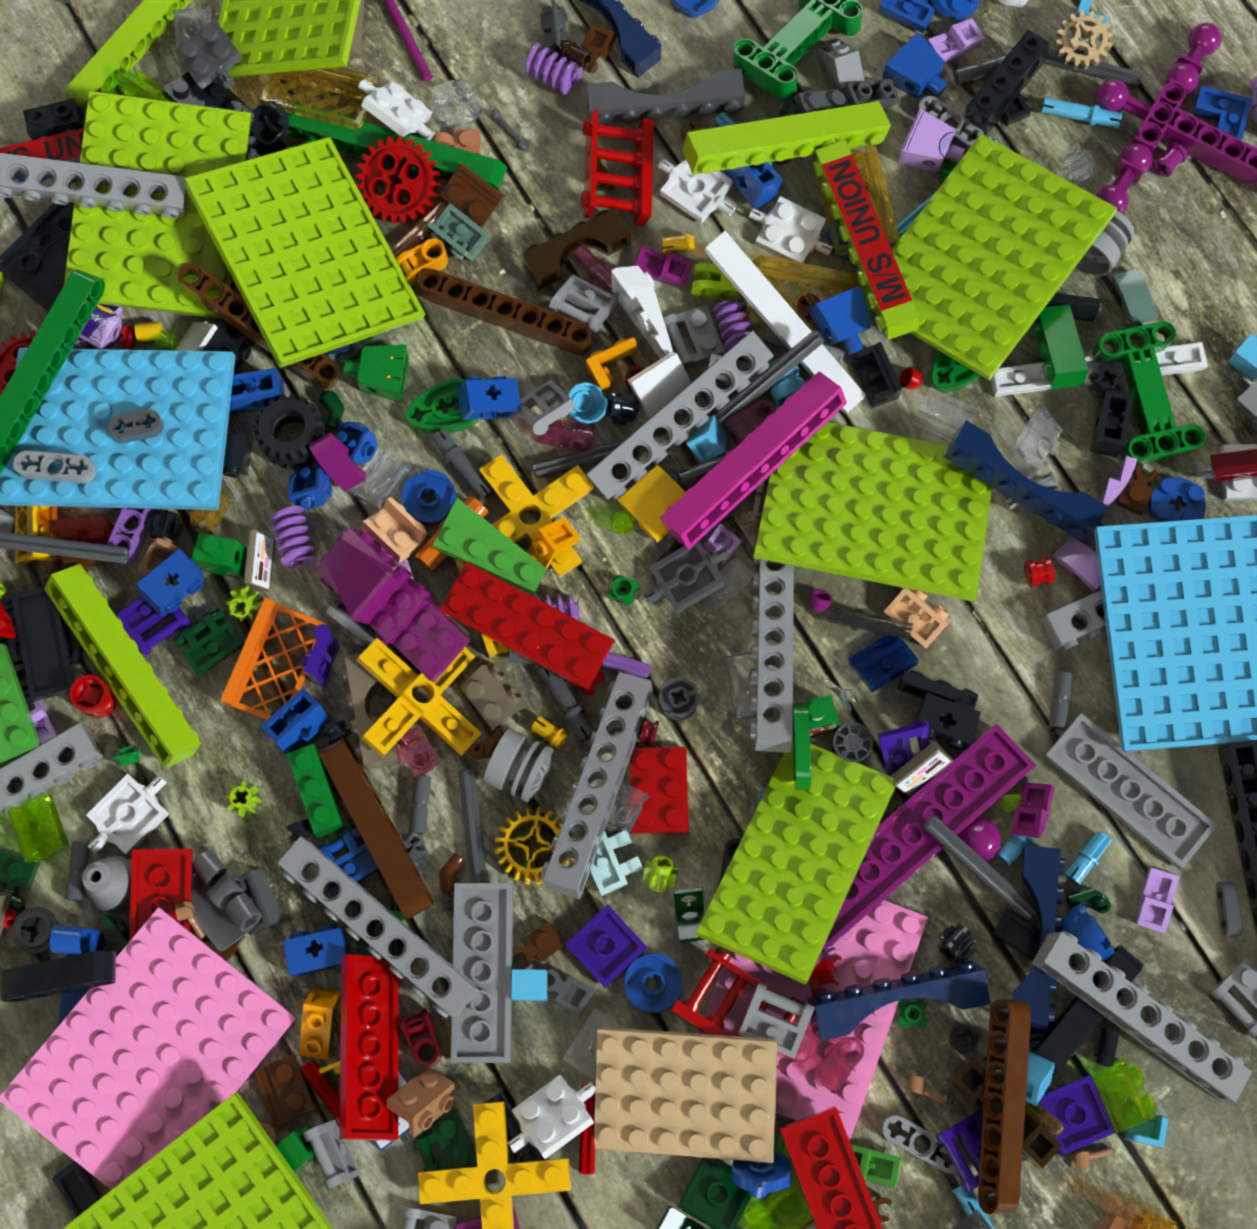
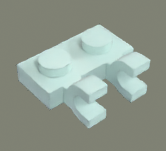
M627 830L608 838L605 831L603 833L590 870L601 896L628 885L625 876L644 869L638 856L622 864L618 862L614 850L632 843Z

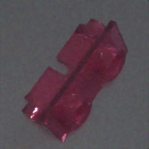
M556 420L548 425V430L545 434L538 435V443L584 451L591 449L595 429L590 428V425L572 423L570 428H566L567 421Z

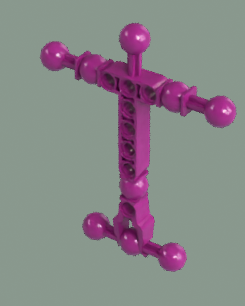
M1200 23L1190 31L1188 37L1190 50L1187 56L1180 55L1177 63L1167 71L1165 86L1153 106L1130 96L1127 85L1118 79L1105 80L1097 88L1096 102L1100 105L1101 109L1111 111L1122 109L1144 120L1132 143L1120 152L1119 163L1114 170L1117 177L1113 184L1105 185L1096 194L1098 198L1117 207V211L1122 214L1129 204L1127 190L1130 184H1137L1141 176L1151 168L1152 154L1160 140L1167 144L1171 142L1181 144L1186 149L1187 154L1244 183L1254 184V187H1257V148L1179 109L1186 95L1191 93L1198 85L1199 75L1204 68L1201 64L1203 57L1213 54L1220 47L1222 34L1220 29L1212 23Z

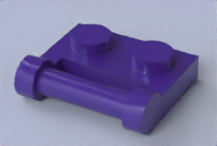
M140 597L115 615L122 621L124 629L145 656L152 652L154 646L176 630L191 624L186 614L178 607L173 612L176 616L173 620L144 640L141 634L170 614L169 612L161 617Z
M322 624L314 630L316 642L312 651L306 653L302 667H304L303 671L312 683L324 687L339 651L340 643L337 638L332 636L331 629L327 625Z
M919 720L909 726L877 733L888 776L891 777L893 773L913 758L910 738L917 737L920 752L930 745L928 721Z
M979 1110L969 1114L935 1136L940 1145L943 1144L963 1180L961 1184L966 1192L977 1188L979 1185L983 1117ZM957 1136L978 1172L977 1174L973 1175L955 1143L954 1137Z

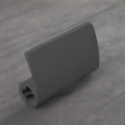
M207 850L198 855L192 864L193 869L196 871L192 874V904L197 922L218 951H224L248 933L261 920L262 913L245 893L247 887L244 881L237 874L229 871L213 850Z

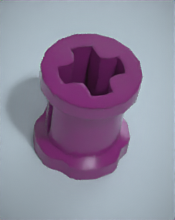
M1171 142L1167 146V150L1152 161L1153 168L1161 176L1169 177L1173 173L1174 168L1188 158L1187 151L1181 144Z

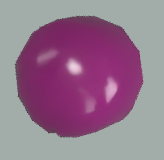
M978 817L957 835L987 863L993 861L996 854L1000 851L1001 834L996 825L990 820Z

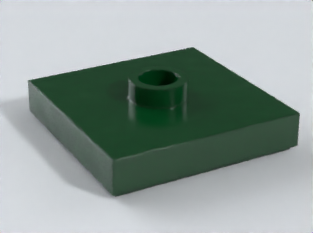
M702 1157L677 1208L712 1229H735L752 1196L749 1195V1191L738 1187L732 1182L730 1165L720 1159Z

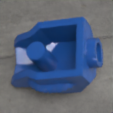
M340 422L336 438L349 449L348 457L360 466L371 461L378 447L376 435L367 426L359 422Z
M316 462L314 467L296 468L295 472L289 477L288 498L296 506H302L308 510L323 506L332 496L331 480L318 462Z

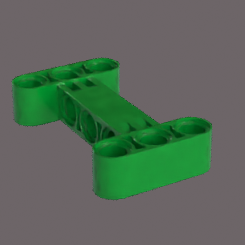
M798 0V5L802 10L764 47L750 39H740L734 44V69L741 68L742 76L781 100L792 99L797 91L798 74L793 65L831 28L845 36H853L859 33L863 9L859 2L856 0Z
M1167 321L1107 333L1093 348V356L1099 363L1109 364L1118 361L1122 363L1130 395H1133V405L1142 435L1133 438L1125 445L1121 451V458L1124 460L1126 456L1137 459L1136 466L1140 463L1148 464L1188 455L1202 446L1206 439L1204 430L1196 424L1176 427L1156 356V353L1166 349L1176 337L1175 327ZM1155 333L1162 334L1165 341L1158 340ZM1129 338L1135 339L1139 347L1131 345ZM1103 344L1110 345L1113 349V353L1107 352L1104 349ZM1185 434L1193 438V445L1186 442ZM1159 440L1167 444V451L1160 448L1158 445ZM1132 446H1136L1141 450V457L1133 453Z

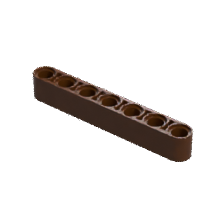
M186 263L180 267L178 281L180 289L271 353L262 333L252 328V325L256 322L240 294L194 263ZM189 274L195 275L198 278L194 283H187L183 279ZM216 290L221 296L218 299H210L206 294L209 291ZM239 306L244 312L240 315H233L229 312V309ZM325 354L311 357V361L308 363L296 362L288 365L322 389L333 388L338 381V364ZM323 369H328L332 371L334 376L330 379H324L320 376L319 372Z
M426 269L418 277L421 295L429 302L573 354L583 355L591 349V330L583 322L435 269ZM429 283H436V284H437V285H436L435 287H433V288H427V287H426V285L429 284ZM453 292H461V295L458 297L450 296ZM479 300L486 301V303L482 306L475 305V303ZM503 309L511 310V312L506 315H502L499 313ZM527 318L536 319V321L531 324H527L524 322V320ZM551 327L561 328L556 333L548 331ZM579 335L586 338L581 342L573 340L574 337Z
M342 736L319 750L318 753L404 916L409 920L434 905V900L361 763L359 764L350 743Z
M1000 999L994 1001L990 1008L978 1185V1204L986 1214L1012 1213L1016 1211L1019 1205L1031 1023L1030 1007L1023 1000Z

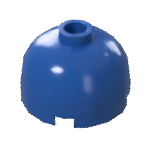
M1081 903L1064 916L1061 921L1060 932L1066 931L1074 935L1078 939L1077 943L1085 949L1097 952L1102 957L1101 961L1116 953V951L1112 947L1107 948L1111 944L1093 915L1090 917L1087 911H1085L1087 907Z

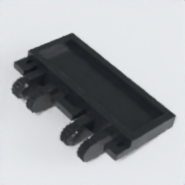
M45 586L11 594V597L0 599L5 611L14 610L6 614L11 618L12 624L16 623L17 627L13 629L17 636L13 639L0 636V642L8 641L12 663L23 661L22 664L14 665L17 676L26 674L27 680L19 681L26 703L70 693L71 686L75 682L63 617L44 590Z

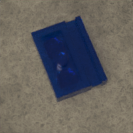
M896 630L848 658L849 664L853 666L871 693L896 679L904 671H908L919 664L916 655L904 640L898 636Z

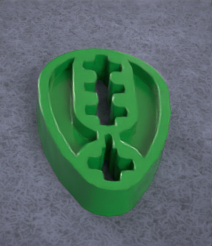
M938 351L931 369L930 385L938 393H947L968 386L979 379L981 375L962 364L957 365L955 363L956 360ZM950 372L947 383L943 382L940 384L938 382L939 377L942 378Z
M454 378L431 387L417 397L406 411V419L409 426L414 430L426 433H436L438 431L439 434H441L440 429L443 428L446 429L447 433H454L474 426L479 420H462L460 410L451 407L454 405V400L459 401L457 389L465 379ZM446 404L447 407H450L448 408V413L443 414L440 410V405ZM416 412H420L423 415L422 421L417 422L416 418H414Z
M793 707L792 760L795 790H810L808 707Z

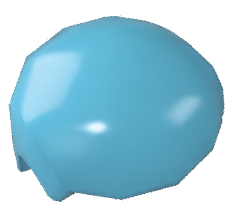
M583 382L574 385L567 392V395L572 399L576 407L568 413L573 420L589 424L599 421L606 414L608 399H606L601 388L597 385Z

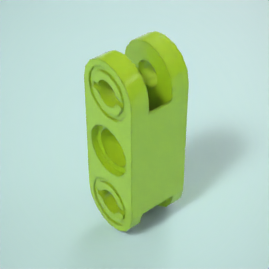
M702 262L694 266L693 275L699 279L692 283L691 293L694 296L748 303L715 263ZM758 268V270L764 275V277L771 283L773 281V273H771L768 270Z

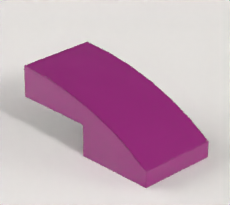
M642 245L634 266H639L643 273L648 272L655 281L684 287L693 261L671 252L664 255Z
M329 433L310 444L309 449L320 466L344 492L365 481L366 472L348 457L349 449L334 435Z
M1024 782L1020 807L1015 806L1011 828L1012 836L1041 837L1050 813L1055 790L1054 786L1051 784Z

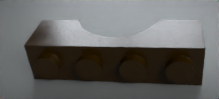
M616 207L611 210H603L595 218L587 222L581 221L563 234L557 233L540 245L530 246L522 253L523 264L539 291L562 279V264L573 251L581 248H594L609 256L631 245V232Z
M966 1058L949 1076L947 1081L983 1115L986 1070L973 1058ZM1025 1113L1022 1155L1033 1166L1044 1168L1062 1148V1145L1040 1123Z

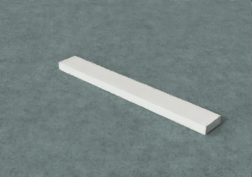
M726 231L704 249L705 253L789 350L812 332ZM823 344L800 362L812 377L820 371L842 388L847 404L840 409L844 415L866 396Z
M1202 342L1168 346L1163 351L1156 353L1162 376L1202 371L1208 367ZM1094 356L1085 357L1088 373L1083 386L1092 385L1088 377L1091 373H1097V367L1102 364L1096 361ZM1121 361L1102 364L1106 368L1114 365L1117 373H1123L1119 381L1126 380ZM1044 362L1000 367L991 378L994 397L1051 390L1049 380L1045 379L1043 375ZM1101 379L1103 383L1109 382V380L1104 381L1103 379Z

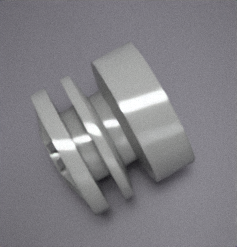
M1116 211L1114 217L1076 267L1094 276L1110 274L1118 262L1121 253L1125 251L1135 235L1131 222L1122 213Z
M509 728L500 739L492 754L483 781L499 790L504 789L508 782L512 781L511 796L516 797L524 787L521 800L529 803L536 792L541 789L547 778L554 749L546 746L538 756L541 743L536 741L527 751L525 750L527 736Z

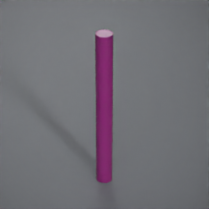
M383 0L425 82L430 81L433 75L395 1Z

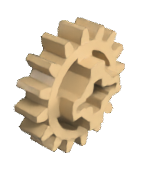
M1081 10L1077 18L1073 13L1070 14L1069 22L1063 20L1060 25L1062 29L1057 30L1056 36L1061 38L1055 42V47H1061L1057 55L1058 57L1066 56L1064 64L1073 61L1074 69H1077L1079 64H1083L1086 70L1090 62L1096 67L1099 64V58L1105 60L1108 54L1105 50H1110L1112 47V43L1108 41L1113 38V33L1107 32L1111 25L1110 23L1104 25L1101 23L1104 18L1103 15L1097 19L1094 18V11H1091L1089 16H1085L1084 10ZM1072 30L1073 38L1067 43V34ZM1080 36H1081L1083 39L1088 38V39H1089L1088 43H1086V41H1081V42H1080V41H1079ZM1101 37V45L1097 50L1095 41Z

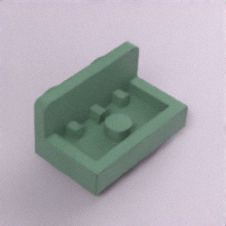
M451 203L448 204L434 224L431 221L427 223V226L433 230L430 235L435 239L441 240L442 243L447 241L451 244L450 251L461 260L467 257L473 262L492 237Z

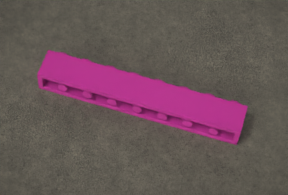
M820 371L811 379H808L794 395L787 398L781 407L772 415H769L757 429L748 434L744 441L733 451H730L719 464L709 470L695 486L687 490L682 498L665 511L660 519L667 532L689 550L847 404L842 388Z

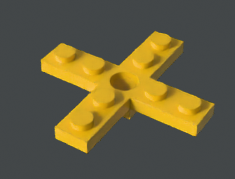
M502 454L479 469L480 474L509 511L508 514L492 525L516 544L525 537L533 541L540 528L552 523V518L594 490V485L578 465L534 496ZM530 510L536 511L541 515L539 521L532 525L521 521V516ZM570 547L556 554L550 566L557 576L561 578L580 565L582 559Z
M376 638L356 661L398 699L361 739L383 758L420 718L462 756L482 733L450 705L441 694L476 656L464 647L436 682H431L423 673L420 675L416 674L385 644ZM416 687L424 689L429 696V702L420 703L416 701L412 695V689Z
M504 1101L473 1105L477 1155L476 1167L418 1172L420 1204L480 1199L482 1229H514L512 1196L570 1191L572 1189L569 1158L519 1163L509 1162ZM492 1169L501 1171L505 1176L506 1184L501 1191H492L486 1184V1175Z

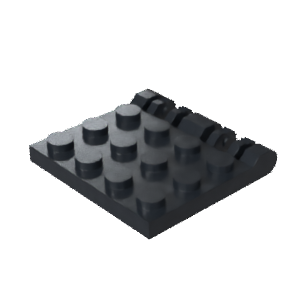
M68 202L67 205L53 203L0 255V272L48 313L64 286L75 204Z

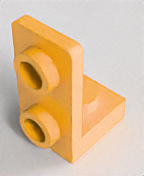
M635 338L629 340L621 339L612 348L605 351L598 350L586 359L587 372L593 383L601 388L604 395L610 393V382L613 381L606 366L637 351Z
M563 517L540 528L526 552L545 566L547 571L555 555L576 545L580 537L568 520Z
M312 987L303 1004L299 1047L300 1056L321 1060L328 1059L333 1015L340 1003L341 991Z

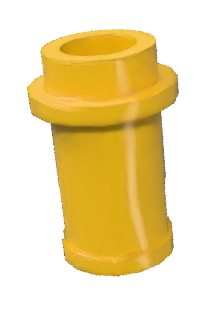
M685 232V235L661 237L663 254L679 251L690 253V250H695L693 234H688V232Z
M538 717L537 721L539 722L535 721L533 723L531 731L549 742L551 748L556 747L560 749L568 739L565 729H558L545 720L544 717Z

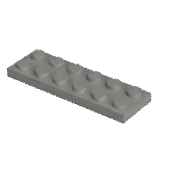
M1082 713L1078 715L1044 756L1179 870L1184 868L1218 826L1130 752H1122L1119 743Z
M454 883L453 967L480 990L457 1018L452 1017L451 1063H511L513 883Z

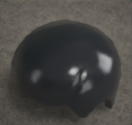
M264 101L252 110L254 119L251 122L250 130L254 138L261 144L271 145L286 136L289 130V117L281 105L274 101Z

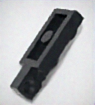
M904 671L897 686L898 690L922 699L928 693L975 709L979 694L967 688L958 690L953 688L948 682L927 679L924 674L917 671Z

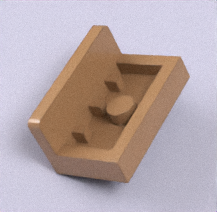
M426 1067L387 1099V1109L409 1123V1134L415 1138L423 1130L429 1129L432 1123L443 1113L451 1110L455 1102L454 1082L431 1067Z

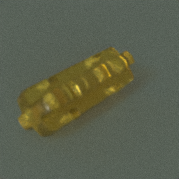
M1026 1101L1025 1113L1040 1123L1053 1137H1058L1064 1130L1062 1122L1055 1116H1052L1039 1103L1035 1106Z

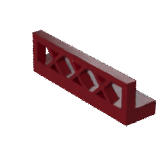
M1257 449L1210 455L1213 484L1257 478Z

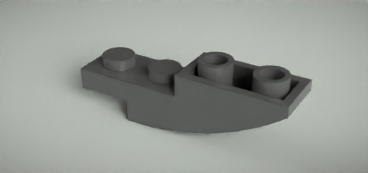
M892 79L850 82L846 84L844 89L798 93L795 98L800 114L876 101L880 102L884 110L900 102Z

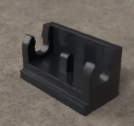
M876 343V345L856 352L857 357L851 359V364L871 409L899 399L902 387L882 343Z

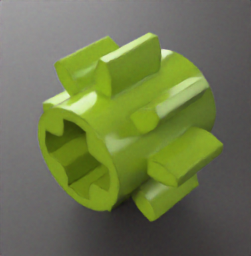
M246 585L241 591L237 587L230 592L232 597L225 601L229 605V614L238 617L241 622L247 616L254 619L258 614L257 609L262 605L258 596L260 592L249 589V585Z
M245 780L238 787L231 784L232 791L230 795L224 796L225 799L231 802V805L227 808L228 811L234 812L238 808V816L241 818L248 811L255 814L256 810L254 807L256 803H262V800L255 796L259 789L256 786L248 789L249 785ZM242 794L246 795L247 802L245 804L240 803L241 799L239 797Z
M656 856L652 862L646 861L642 880L648 881L647 886L650 890L659 893L666 892L669 886L675 887L679 868L673 867L674 863L671 859L664 856Z

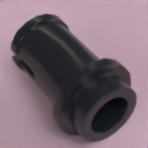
M1101 1028L1098 1053H1094L1096 1064L1113 1068L1114 1063L1118 1062V1058L1115 1057L1120 1031Z

